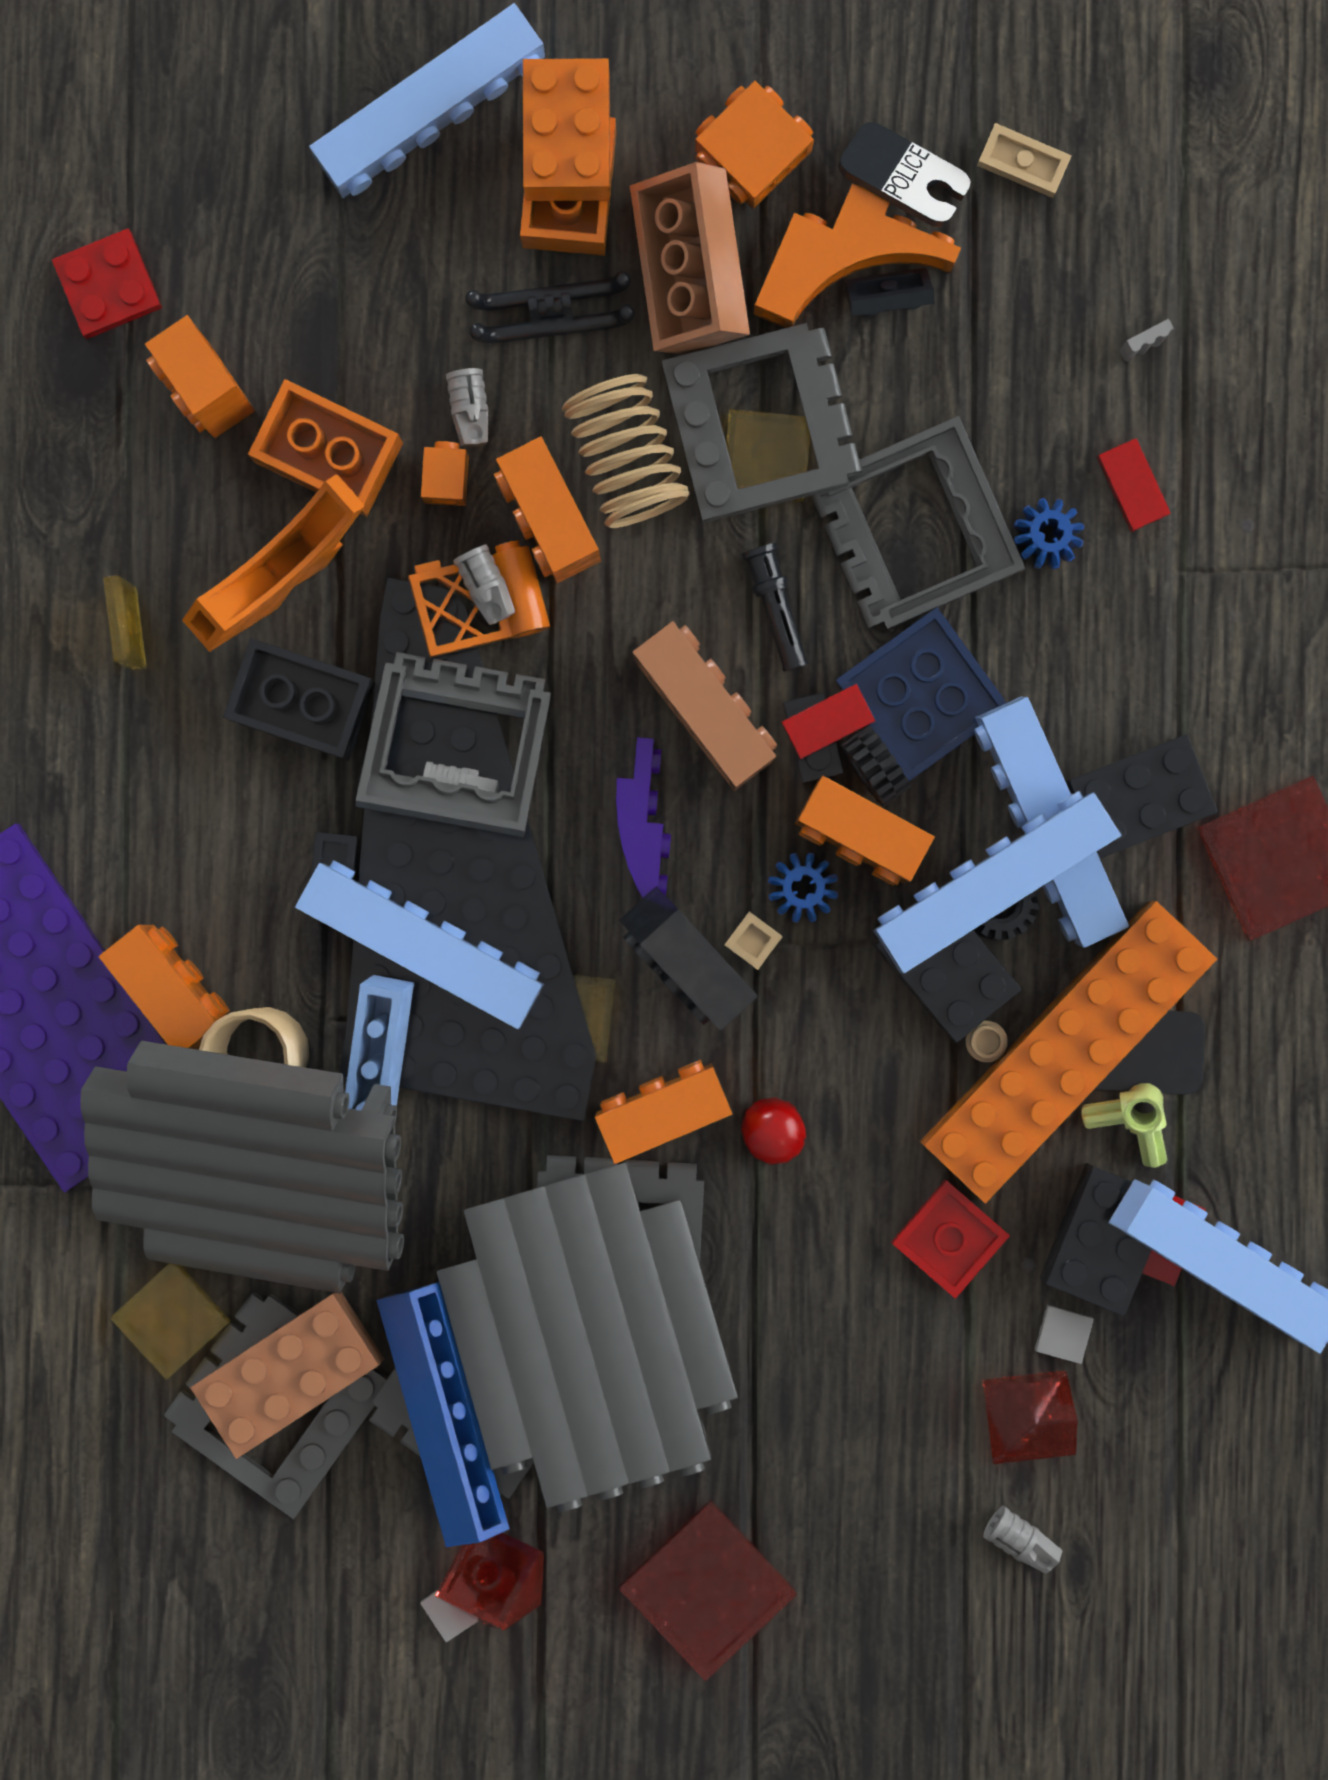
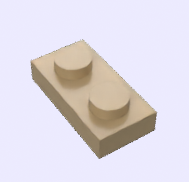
M995 123L977 166L1053 198L1072 155Z

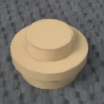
M983 1021L966 1035V1049L978 1061L993 1062L999 1059L1006 1051L1007 1035L999 1024L992 1021Z

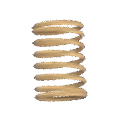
M640 374L624 375L596 384L569 398L562 407V412L565 413L564 417L576 419L598 412L632 395H645L643 400L632 408L621 409L590 419L576 426L571 433V436L575 438H583L609 429L634 415L652 414L640 426L593 440L582 446L578 452V455L588 457L615 448L639 435L659 433L655 439L643 447L608 456L587 467L585 474L594 476L619 468L643 455L666 452L662 458L649 466L613 476L594 486L592 492L600 495L630 485L650 474L673 472L654 486L639 489L603 503L599 509L600 512L604 514L613 512L604 522L605 526L609 528L624 527L655 517L682 504L689 496L688 486L673 483L679 477L681 467L668 463L674 454V448L661 444L667 435V430L654 425L660 416V411L647 406L653 397V393L643 388L647 382V377ZM637 382L629 388L613 390L588 398L594 394H597L599 392L605 391L616 386ZM669 499L653 509L620 519L636 510Z
M271 1007L231 1012L216 1020L203 1035L199 1048L201 1051L228 1055L227 1047L231 1034L242 1022L251 1019L264 1023L276 1033L283 1046L284 1064L306 1068L309 1061L308 1039L300 1023L286 1012Z

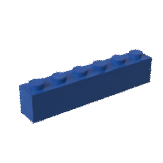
M437 1282L404 1290L376 1300L445 1546L452 1547L480 1543L509 1530L440 1283Z

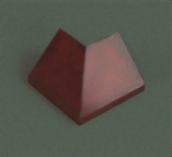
M1066 1371L983 1380L993 1464L1076 1455L1078 1420Z
M504 1533L495 1535L480 1543L462 1545L435 1596L482 1624L504 1631L541 1605L544 1553Z

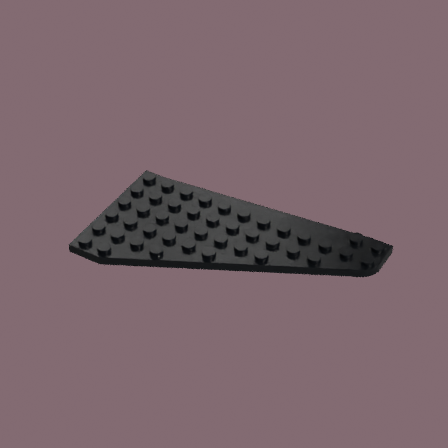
M387 578L379 625L372 722L385 663L394 664L396 652L426 657L424 670L429 671L432 669L434 659L466 664L465 677L473 678L475 666L484 668L478 646L430 658L409 581ZM420 584L424 599L440 608L449 590ZM453 593L444 611L465 623L469 614L461 600ZM427 609L429 620L431 623L436 613ZM440 616L432 629L436 646L454 642L461 628ZM465 631L461 640L474 636ZM401 696L386 770H391L394 774L410 777L423 776L427 761L437 765L456 766L461 769L462 767L479 770L480 777L497 780L499 783L498 793L500 791H511L514 769L497 713ZM364 808L359 883L367 887L371 880L392 891L389 899L404 907L408 900L429 912L426 920L441 927L443 921L449 922L465 931L466 934L463 940L478 947L480 941L493 946L503 952L500 960L512 967H515L516 963L520 961L540 972L536 980L542 982L544 986L521 1028L516 1029L354 940L346 1036L339 1073L347 1078L360 984L372 975L414 982L400 1088L585 1121L597 1054L529 820L527 819L524 837Z

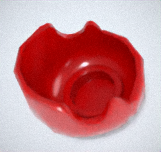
M777 1097L759 1099L746 1110L741 1124V1133L749 1152L755 1159L769 1165L783 1164L791 1161L801 1153L807 1138L806 1128L797 1108L790 1102Z

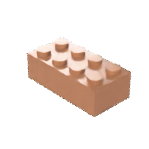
M694 162L630 185L654 351L685 355L750 335L726 169Z
M672 621L632 652L633 660L731 789L735 791L775 760L776 755L773 750L776 749L777 744L763 726L756 730L749 721L748 717L751 710L737 692L732 696L729 695L722 685L725 683L726 677L711 658L706 662L703 661L697 653L700 650L698 647L700 643L686 625L679 629L674 621Z
M332 1293L190 1388L235 1459H238L379 1366L384 1361V1357L343 1293Z

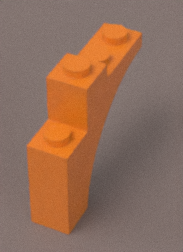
M852 183L833 229L826 226L827 222L814 214L804 213V216L796 213L793 214L755 303L754 315L784 328L793 327L800 314L817 295L847 275L873 266L897 263L919 264L951 273L961 247L954 245V239L946 234L933 231L930 235L916 229V223L906 217L894 215L891 218L886 216L890 205L888 201Z
M337 474L329 478L294 519L266 546L230 576L198 597L182 621L205 648L211 652L280 607L295 586L328 566L343 545L340 542L341 538L363 510L364 504Z

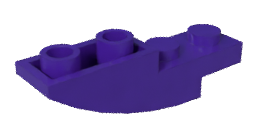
M637 737L634 779L617 778L616 806L620 839L629 871L641 896L644 898L656 886L666 896L668 875H660L661 858L669 859L671 834L663 833L664 824L647 822L648 815L656 816L658 791L650 790L651 773L660 774L662 749H654V739Z

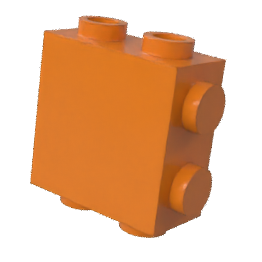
M756 80L746 89L743 86L737 88L725 102L727 108L717 118L713 115L709 116L695 132L698 136L695 139V152L697 153L695 158L697 162L725 168L730 196L739 204L746 202L752 209L812 152L814 139L811 137L813 131L810 126L797 115L792 118L782 108L784 103L781 97L769 86L763 89Z

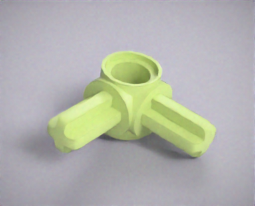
M1140 1083L1134 1085L1129 1091L1120 1092V1099L1084 1104L1082 1106V1120L1086 1128L1091 1129L1124 1124L1126 1130L1129 1129L1131 1133L1137 1134L1144 1166L1156 1168L1167 1162L1162 1129L1166 1127L1167 1123L1163 1108V1096L1156 1086L1149 1083ZM1140 1102H1147L1155 1109L1146 1114L1137 1112L1133 1106Z

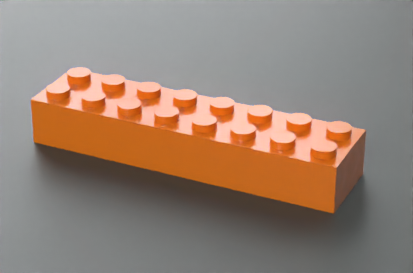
M1148 901L1129 920V927L1118 932L1004 1054L997 1059L921 1139L920 1143L985 1204L1217 960L1203 944L1157 901Z

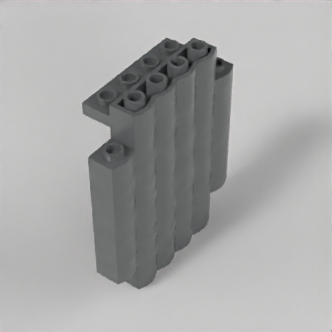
M147 1041L139 1043L127 1063V1072L95 1066L83 1085L80 1102L82 1117L85 1121L84 1143L89 1155L88 1177L93 1188V1214L96 1220L144 1228L143 1248L147 1260L340 1294L345 1282L352 1281L356 1266L389 1271L393 1259L401 1257L404 1235L398 1233V1226L402 1219L403 1202L397 1201V1194L401 1187L402 1169L396 1168V1161L401 1149V1136L395 1135L397 1106L391 1105V1086L374 1084L361 1111L348 1109L349 1094L343 1091V1074Z
M622 1163L463 1210L477 1259L436 1272L491 1470L502 1468L503 1475L527 1468L526 1460L533 1458L546 1507L557 1506L558 1513L582 1506L581 1498L597 1494L599 1501L623 1494L622 1486L638 1482L640 1489L664 1482L663 1474L679 1470L681 1477L705 1470L704 1462L711 1460V1453L707 1443V1434L703 1420L700 1419L698 1409L706 1408L707 1415L732 1408L730 1400L738 1398L682 1201L677 1200L641 1211L627 1163Z

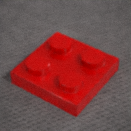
M129 228L52 259L85 339L162 309L158 295Z
M945 1179L891 1243L956 1299L1010 1235Z

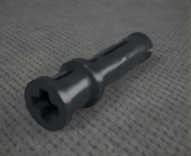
M771 543L746 551L741 556L744 561H748L755 584L752 587L753 594H756V597H761L782 662V669L785 672L807 665L809 662L806 659L785 593V588H788L787 583L789 581L787 576H782L775 554L778 546L777 543Z

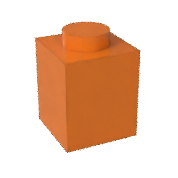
M437 441L434 447H424L421 498L425 504L466 506L469 456L466 449H459V443Z

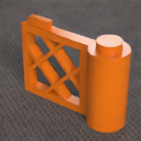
M517 540L495 547L496 553L492 556L500 570L501 576L505 580L515 613L497 622L500 631L489 634H482L469 626L478 611L476 605L465 623L444 611L454 591L474 602L469 595L470 592L459 586L462 577L455 564L441 568L440 561L437 560L414 566L416 574L409 575L408 579L430 658L505 639L525 637L551 628L529 546L521 547L520 542ZM459 574L455 582H452L449 579L445 578L448 576ZM437 580L450 588L440 608L424 599L420 583ZM427 609L436 613L431 623L429 620ZM440 616L461 628L454 642L436 646L432 629ZM465 631L474 636L461 640Z

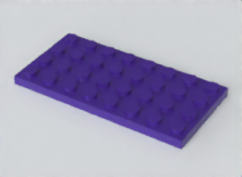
M15 823L0 833V1099L63 1192H67L88 1178L89 1155L84 1143L85 1121L81 1113L80 1100L81 1089L95 1066L127 1072V1063L141 1041L168 1044L98 956L105 949L21 825Z

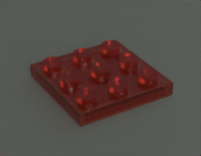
M1314 776L1307 777L1197 827L1248 941H1252L1328 906V806Z
M711 1499L619 1585V1590L705 1681L797 1595L796 1590Z

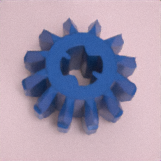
M1045 498L1037 502V511L1027 505L1022 510L1027 520L1017 519L1014 523V528L1025 533L1013 539L1015 545L1026 544L1028 547L1021 553L1020 557L1022 560H1026L1032 553L1035 554L1034 567L1037 569L1043 566L1046 558L1052 570L1058 569L1060 567V557L1070 563L1075 558L1070 548L1080 549L1083 546L1084 541L1072 534L1081 532L1084 529V524L1079 522L1071 524L1070 520L1077 514L1075 508L1069 509L1065 515L1061 513L1063 500L1057 499L1051 510ZM1047 525L1053 527L1052 534L1057 536L1058 540L1054 538L1050 543L1045 542V534L1040 532L1039 528L1042 531Z
M796 853L790 855L793 870L790 871L782 862H778L775 865L776 869L785 877L784 879L778 877L768 878L769 884L781 886V891L773 892L768 897L770 901L784 897L786 902L777 909L779 915H783L790 906H793L795 908L792 914V922H799L802 909H806L809 922L816 921L814 905L825 914L830 912L831 908L821 899L823 896L830 899L838 897V892L825 889V884L834 883L838 878L835 874L825 878L821 876V873L829 866L826 860L822 861L816 869L811 868L814 862L813 853H807L804 866H800L799 857ZM802 876L811 879L808 883L809 885L814 884L813 894H806L804 900L795 896L798 891L792 892V883L799 882Z

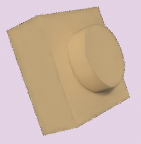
M748 912L724 945L758 970L783 936L751 912Z

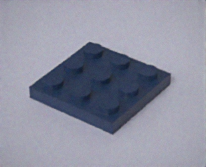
M938 607L835 680L841 691L855 684L858 685L875 719V722L868 726L886 744L909 781L975 734L974 729L979 727L975 717L1007 703Z

